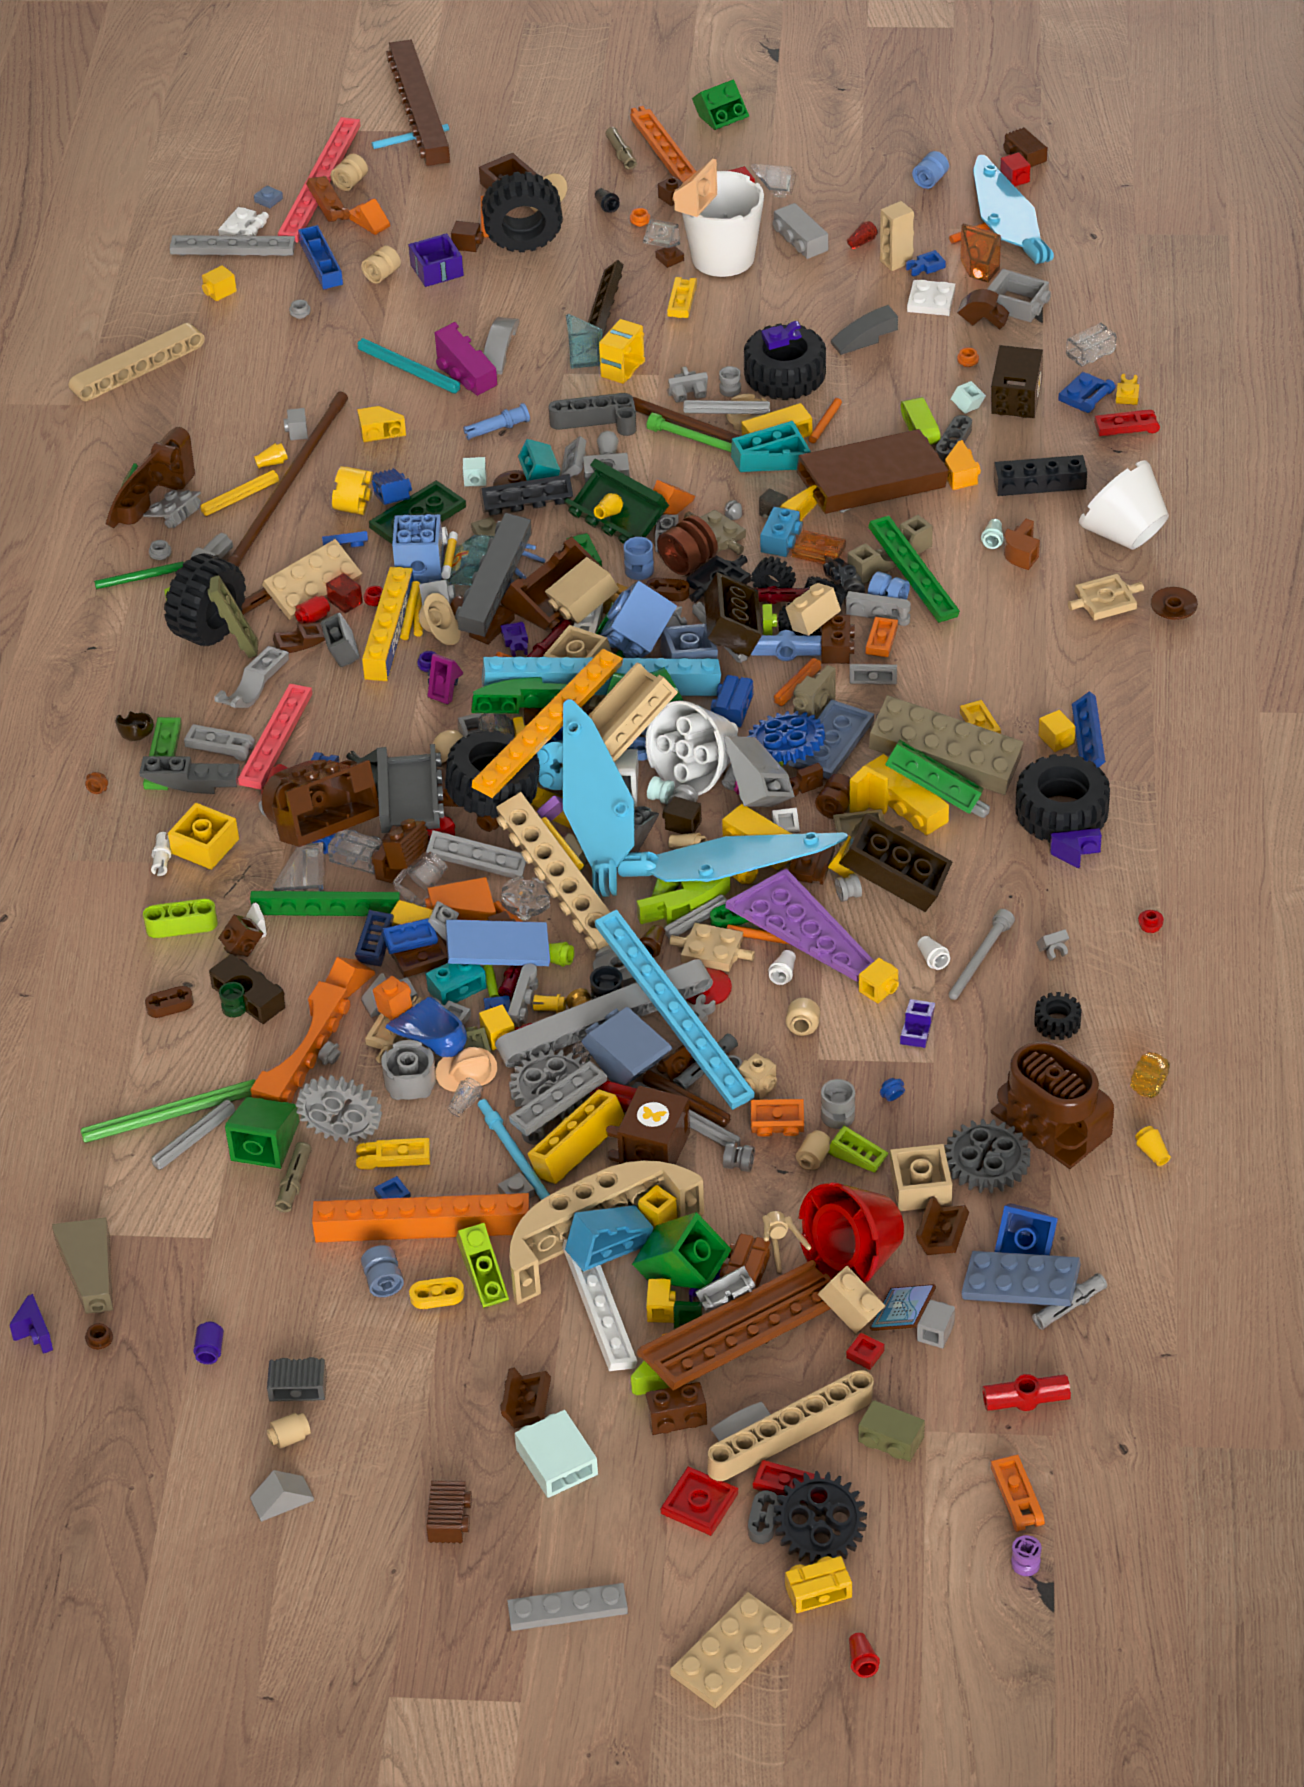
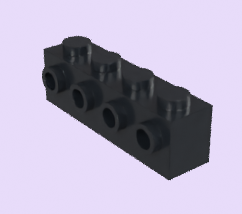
M1075 455L994 462V483L997 496L1086 489L1087 468L1084 456Z
M570 474L484 487L480 489L483 513L489 512V516L502 514L504 509L518 512L523 511L524 506L533 505V509L546 507L548 502H555V505L566 504L564 501L567 498L571 499L573 497Z

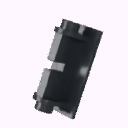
M824 556L823 570L829 579L844 586L843 580L855 576L856 568L853 565L846 563L841 558L831 559L828 556Z

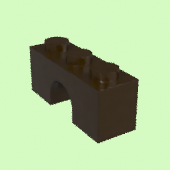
M230 954L209 970L212 988L219 992L221 986L229 982H237L244 987L246 993L243 997L246 1013L262 1024H265L286 1008L283 989L278 984L270 982L261 972H256L249 967L246 961L238 959L233 954Z

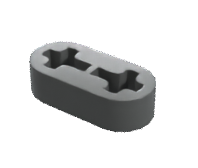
M761 1491L753 1499L748 1521V1536L753 1542L758 1544L767 1543L774 1536L776 1525L773 1524V1518L778 1516V1514L773 1511L774 1506L779 1505V1502L777 1501L778 1496L772 1491ZM765 1502L770 1503L767 1512H762V1506L765 1505ZM764 1522L765 1528L762 1532H758L760 1523Z

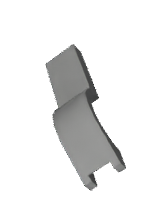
M268 646L244 668L243 677L237 690L229 697L225 691L221 690L215 696V702L230 705L234 708H249L259 698L265 682L289 660V652Z

